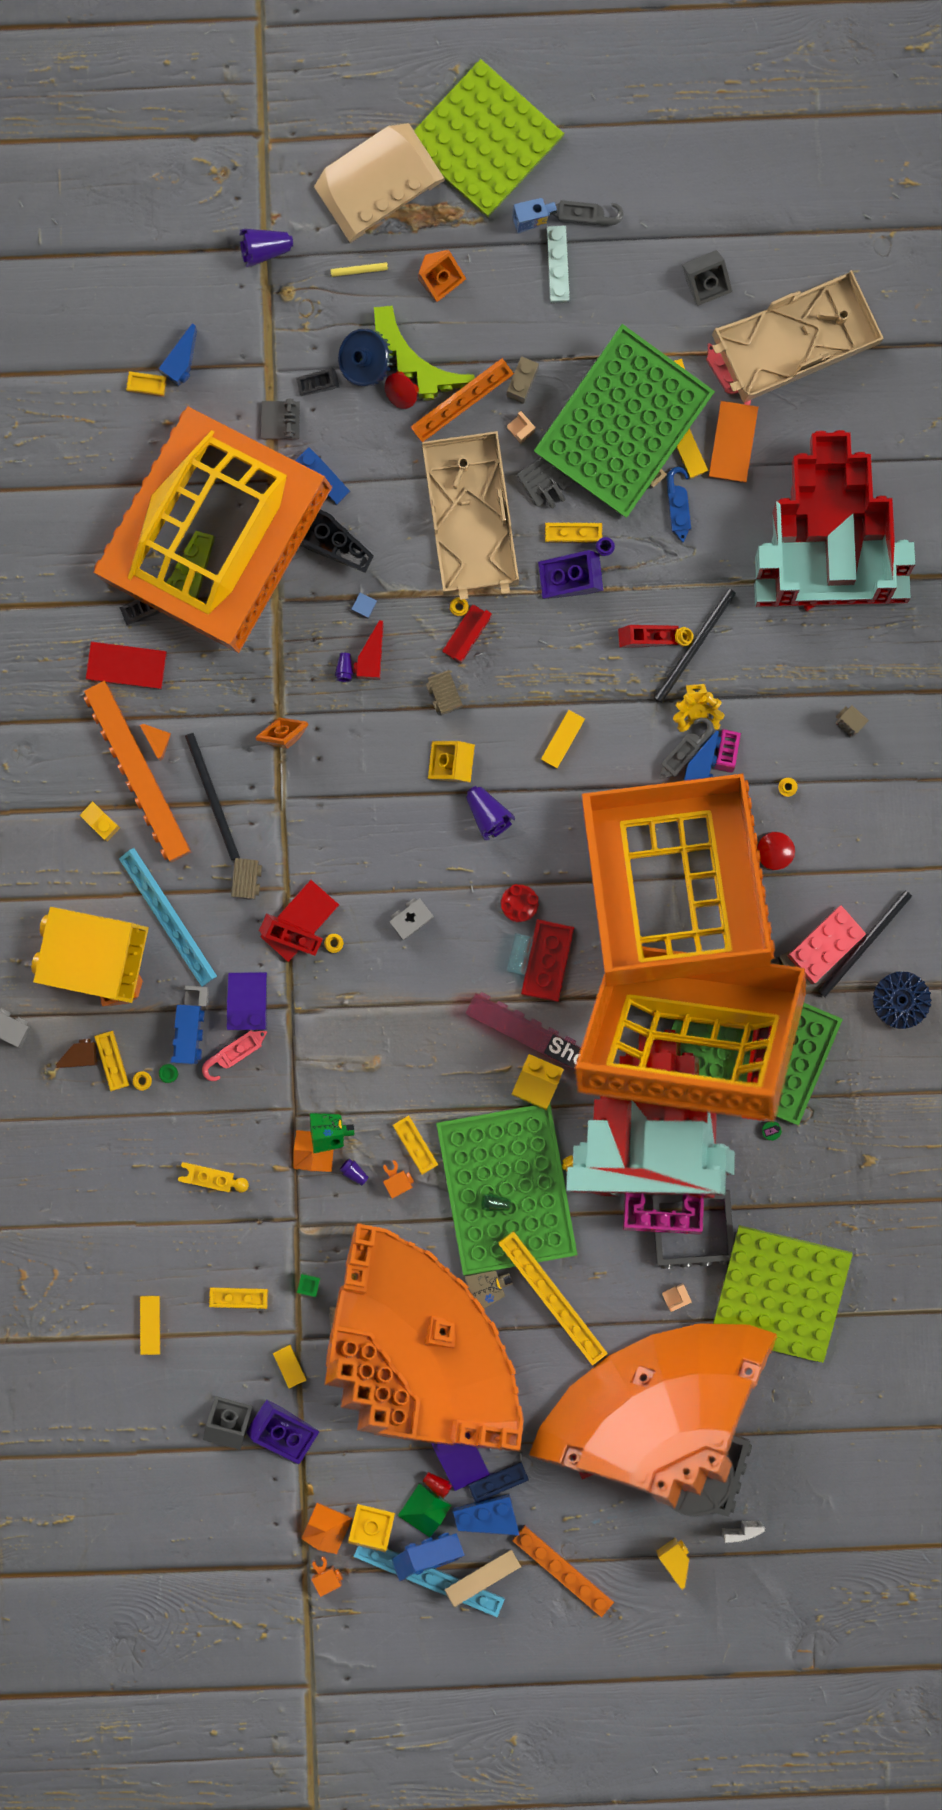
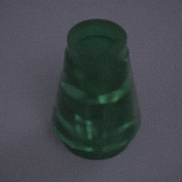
M492 1193L483 1194L481 1209L486 1210V1212L509 1211L511 1200Z

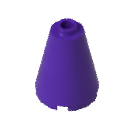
M240 229V236L243 235V241H240L243 261L248 262L246 267H252L287 253L293 247V238L287 232Z
M474 786L467 791V802L484 840H490L488 836L494 835V837L499 836L512 825L511 819L515 821L514 815L482 787Z

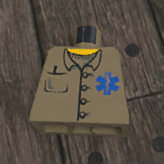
M496 1270L465 1276L471 1294L475 1299L477 1298L484 1309L505 1297L503 1288L513 1284L509 1273L498 1277Z

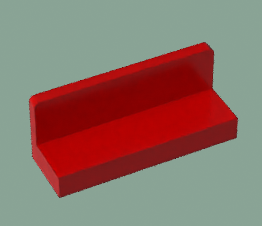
M473 604L444 647L443 653L462 664L492 618V613L487 610L484 611Z

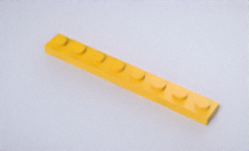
M512 1231L499 1241L498 1244L592 1366L608 1354L517 1234Z

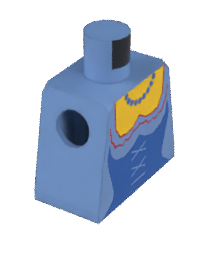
M543 198L514 204L512 218L517 234L545 225L548 216L557 213L555 203L544 204Z

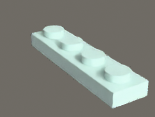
M547 226L550 303L569 302L566 226Z

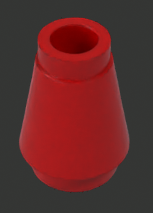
M430 1472L427 1473L422 1481L438 1498L442 1497L444 1499L452 1488V1485L449 1484L450 1481Z

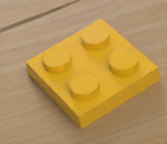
M357 1504L348 1543L386 1552L395 1513Z

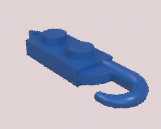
M674 467L669 470L666 477L672 532H675L681 542L684 543L689 530H691L688 495L684 487L674 485V475L680 472L684 474L686 479L689 478V475L684 468Z

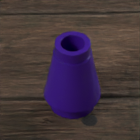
M602 537L596 543V550L602 556L612 554L615 549L613 540L608 537ZM602 547H607V548H608V551H604V550L601 549V548H602Z
M350 653L339 654L335 671L336 680L339 682H350L354 676Z
M350 1158L339 1169L343 1176L361 1186L369 1178L356 1161H352Z

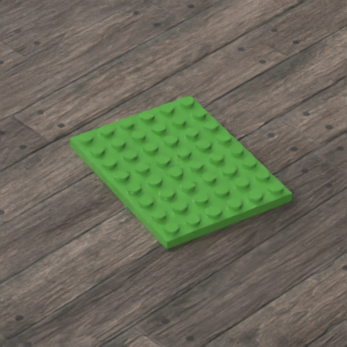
M621 324L533 452L627 518L715 391L628 327Z
M803 1004L776 1117L799 1126L842 1023V1018L809 1004ZM675 1020L671 1030H675V1033L680 1034L683 1021ZM690 1022L687 1036L710 1039L714 1025ZM720 1026L717 1040L741 1043L745 1029ZM751 1030L748 1043L752 1042L754 1030ZM681 1043V1056L682 1053H694V1056L699 1058V1076L726 1080L732 1079L739 1051ZM751 1051L745 1053L742 1065L749 1064ZM748 1073L740 1074L738 1081L747 1082Z
M550 1103L547 1110L533 1105L436 1123L463 1276L515 1267L514 1263L498 1244L499 1241L512 1231L517 1234L537 1262L577 1255Z

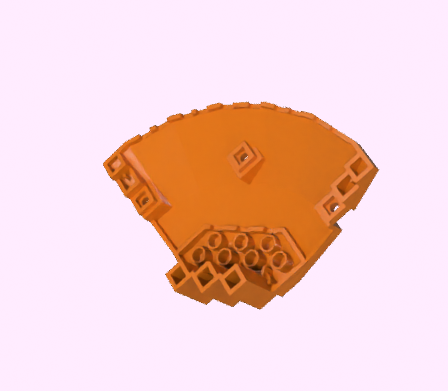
M357 1223L345 1265L344 1285L339 1289L325 1366L327 1367L325 1385L343 1388L341 1408L360 1411L357 1431L374 1433V1435L445 1445L462 1444L474 1446L475 1448L520 1451L523 1415L518 1400L519 1391L515 1381L516 1372L505 1352V1346L501 1343L495 1323L491 1322L480 1302L477 1298L473 1297L468 1290L467 1284L459 1277L454 1276L449 1271L450 1269L443 1266L430 1251H425L415 1246L414 1243L400 1238L399 1235L385 1228ZM355 1274L357 1276V1280H353L351 1275ZM440 1329L445 1331L444 1336L440 1334ZM466 1432L470 1434L469 1439L465 1437Z
M698 1323L653 1334L607 1356L567 1389L539 1427L529 1456L546 1463L550 1462L584 1473L585 1471L650 1493L657 1502L674 1508L682 1489L701 1495L707 1477L726 1483L732 1466L726 1456L749 1394L757 1385L761 1371L765 1368L769 1353H772L777 1334L751 1325ZM748 1369L752 1370L751 1375H746L745 1372ZM646 1375L647 1380L641 1381V1377ZM577 1455V1459L571 1461V1456Z

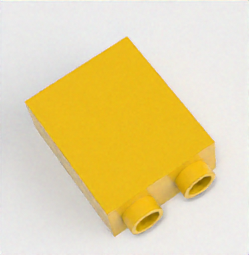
M50 907L49 913L42 918L40 923V935L43 937L40 952L34 955L31 963V970L35 975L33 982L132 1003L149 927Z

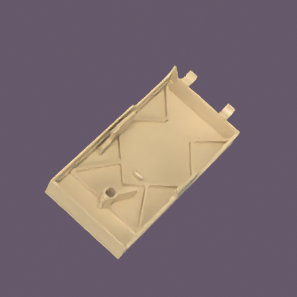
M851 270L845 275L803 293L797 291L771 302L767 310L753 316L715 328L712 336L716 345H712L716 354L721 353L734 383H730L733 392L738 391L743 403L877 346L884 338Z
M498 432L422 442L443 594L459 593L461 600L469 599L468 592L501 587L502 594L510 593L509 586L519 585V576Z

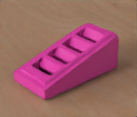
M722 729L721 742L714 769L731 773L734 771L741 733ZM725 737L735 739V742L727 741ZM725 745V746L734 747V749L725 748V747H723V746ZM722 753L730 754L732 757L722 755Z

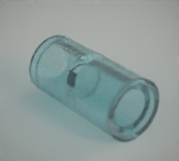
M515 933L507 966L508 972L521 975L526 974L533 937Z

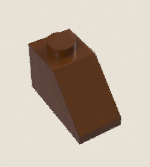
M79 1039V1043L73 1044L56 1063V1068L96 1066V1042H91V1039Z

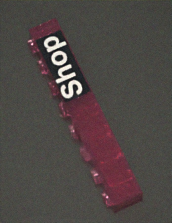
M480 992V994L475 993L465 1013L466 1015L576 1071L575 1066L581 1047L575 1045L576 1040L568 1036L565 1039L558 1036L559 1032L551 1027L548 1030L542 1028L541 1022L533 1018L531 1021L525 1019L524 1013L516 1009L512 1012L507 1009L508 1005L497 1001V1003L490 1001L491 996Z

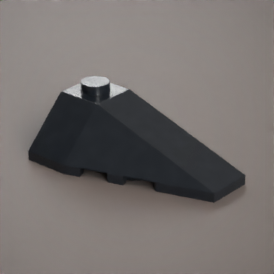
M321 509L300 546L364 573L367 572L374 557L331 514Z

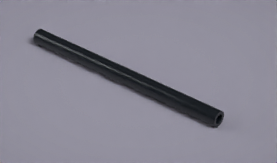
M728 588L654 697L659 703L664 701L736 595L733 590Z
M190 733L185 736L230 859L234 861L235 858H240L195 735Z
M905 890L819 989L818 992L823 997L830 993L912 898L908 891Z

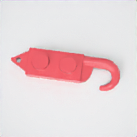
M708 343V357L706 361L725 392L728 394L738 393V391L733 392L730 383H734L721 353L716 354L714 349H710L712 344ZM751 400L745 402L744 404L750 405Z
M251 1030L207 1059L202 1066L203 1076L209 1081L219 1080L220 1076H210L208 1069L217 1062L223 1068L232 1067L262 1047L261 1044L267 1031L253 1032Z

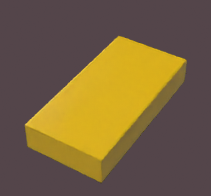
M129 371L126 391L164 397L167 377Z
M291 1344L273 1353L288 1388H292L307 1380Z

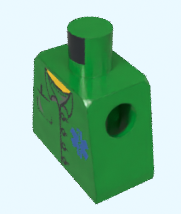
M310 1113L313 1153L342 1148L344 1146V1137L355 1135L354 1124L342 1125V1118L339 1114Z

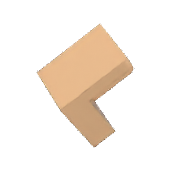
M522 411L518 413V417L507 425V429L520 444L535 433L536 429Z
M683 1283L662 1293L670 1312L692 1303Z

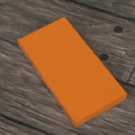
M726 401L720 402L709 477L743 483L747 482L758 406Z

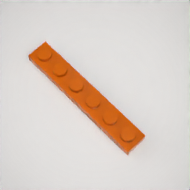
M501 358L411 426L412 430L421 442H424L514 375L505 360Z
M526 1525L519 1531V1535L513 1538L512 1541L601 1618L614 1603L610 1597Z

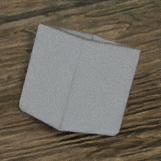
M185 986V1005L208 1007L209 987Z

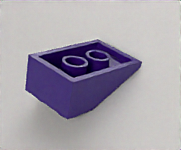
M587 550L538 561L542 599L587 595L604 591L599 553Z
M267 972L228 973L227 1030H267Z
M266 1399L246 1433L253 1442L300 1464L319 1434V1430L283 1407Z
M466 1432L465 1437L469 1439L470 1434ZM431 1443L455 1491L490 1475L478 1448L462 1444L445 1445Z

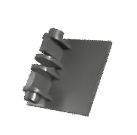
M286 399V401H262L261 439H299L300 401H293V399Z

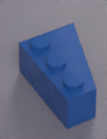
M177 1005L174 1026L175 1039H173L174 1054L171 1057V1063L198 1064V1060L202 1059V1049H199V1041H203V1030L200 1029L201 1022H204L205 1011L202 1010V1006Z
M510 1493L453 1508L458 1531L519 1535Z
M444 1533L438 1536L437 1540L433 1541L432 1538L422 1541L421 1545L416 1546V1543L406 1546L405 1551L394 1557L392 1562L400 1582L411 1575H419L423 1571L457 1561L465 1555L457 1533L453 1535Z

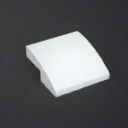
M741 1521V1528H722V1538L725 1543L744 1541L763 1533L765 1527L761 1521Z

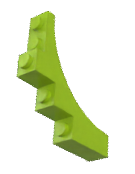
M393 306L374 307L375 330L383 334L382 337L388 340L387 343L390 344L388 349L392 350V353L389 355H397L398 371L403 372L409 379L417 376L419 399L423 398L424 401L434 400V397H438L439 389L442 392L452 391L453 388L461 389L475 379V375L443 371L421 359L402 337L395 321Z

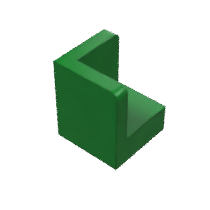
M302 1273L297 1293L316 1297L320 1278Z

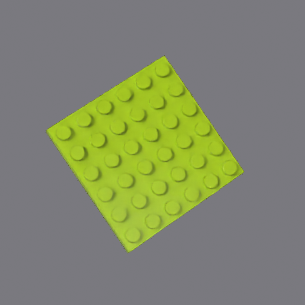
M482 59L473 66L414 130L444 179L486 217H489L564 137V133Z
M738 1225L713 1324L751 1325L776 1333L777 1338L772 1351L824 1363L853 1253Z

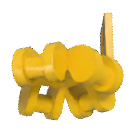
M705 684L686 685L687 693L683 696L684 699L675 704L680 711L673 716L674 722L678 724L679 732L688 730L694 721L701 717L709 719L713 723L714 729L718 730L720 728V720H723L725 716L723 712L718 710L722 702L719 699L713 698L711 692H707ZM692 689H701V690H699V692H695V691H693ZM709 714L714 716L713 719L708 718Z

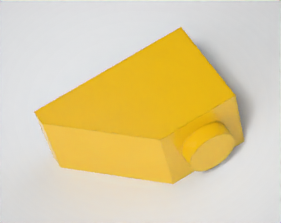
M93 801L80 814L107 842L120 829Z

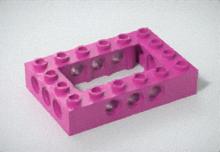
M625 1193L623 1230L701 1235L703 1232L704 1198H694L683 1194L682 1213H676V1211L656 1212V1210L643 1211L645 1204L644 1194Z

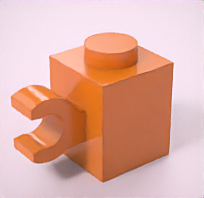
M395 1160L392 1161L394 1164L393 1170H389L386 1165L383 1166L384 1171L390 1177L384 1180L383 1183L391 1198L413 1188L412 1183H414L409 1172L405 1173L403 1170L397 1173L398 1163Z
M325 1556L321 1557L323 1561L322 1566H318L315 1560L312 1562V1566L317 1571V1574L312 1576L311 1580L320 1597L341 1587V1580H343L339 1569L335 1570L334 1566L326 1569L327 1559Z

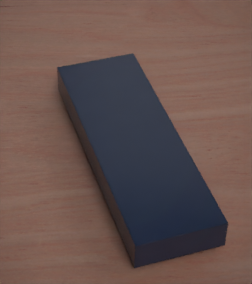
M521 1461L468 1486L475 1503L527 1482L529 1478Z

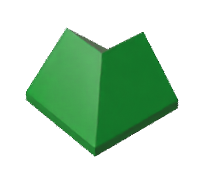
M419 1483L398 1516L430 1538L442 1523L451 1504L441 1497L438 1498L431 1490Z

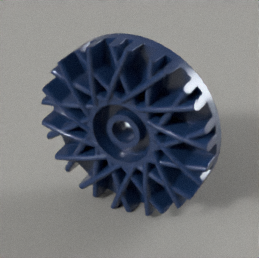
M357 329L349 333L342 341L338 353V362L343 376L350 383L368 387L379 384L378 381L384 380L383 377H387L385 373L390 370L389 366L392 365V363H389V358H393V356L389 355L392 353V350L388 349V346H390L387 343L388 340L383 338V334H380V332L373 329Z
M894 972L882 978L877 984L873 993V1007L879 1019L886 1025L897 1029L911 1028L917 1026L927 1017L926 1015L929 1013L932 1001L930 998L931 992H929V987L926 986L925 981L914 973ZM901 996L905 998V1003L903 1004L899 1002Z

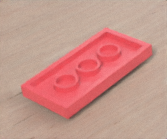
M841 905L787 956L796 967L805 968L806 978L813 985L857 944L866 933Z

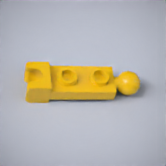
M187 1162L181 1163L183 1168L188 1169L189 1174L187 1177H178L180 1182L229 1193L231 1187H234L239 1193L246 1192L249 1188V1183L245 1178L240 1177L234 1180V1173Z

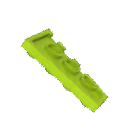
M195 531L182 557L206 569L215 536ZM178 562L173 574L166 583L182 591L189 568ZM198 572L195 573L188 592L190 596L198 599L204 578Z

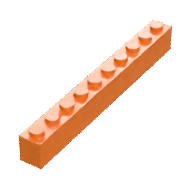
M103 681L85 690L86 696L83 698L88 707L92 706L95 712L92 716L96 724H101L103 730L100 732L105 741L109 740L112 746L109 750L113 758H118L120 764L117 766L122 775L126 774L129 780L126 784L131 792H135L137 796L135 802L139 809L143 808L146 814L143 818L148 826H152L154 830L152 836L156 843L160 842L163 848L160 850L165 860L168 859L172 863L192 853L108 684Z

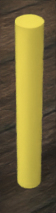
M387 262L331 269V276L388 270Z

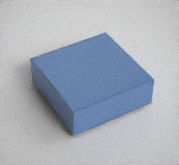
M359 593L351 610L369 618L377 600Z

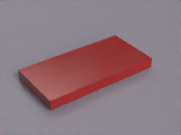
M91 642L86 680L162 690L167 651Z
M310 880L277 918L315 934L339 907V904L316 883ZM263 935L260 936L288 962L299 952L295 948L265 938Z
M537 919L521 991L522 995L559 1002L574 927Z

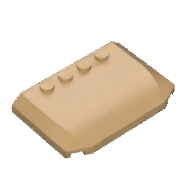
M407 123L387 126L327 166L314 188L348 241L352 243L364 235L367 229L427 189L430 191L445 181L410 124Z

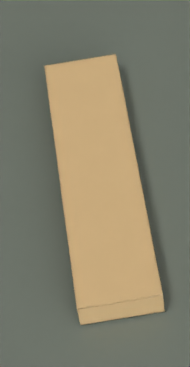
M510 1550L444 1591L453 1607L519 1569L521 1565L513 1551Z

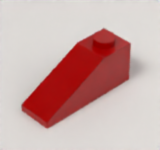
M381 620L377 623L359 654L358 662H354L353 674H357V679L380 680L384 623Z
M628 625L619 628V648L679 645L675 639V633L679 626Z
M267 913L259 929V932L265 938L316 956L323 940L322 937Z

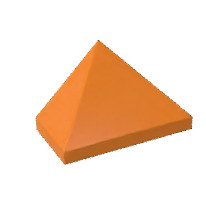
M141 724L140 727L155 755L160 761L163 760L171 733Z

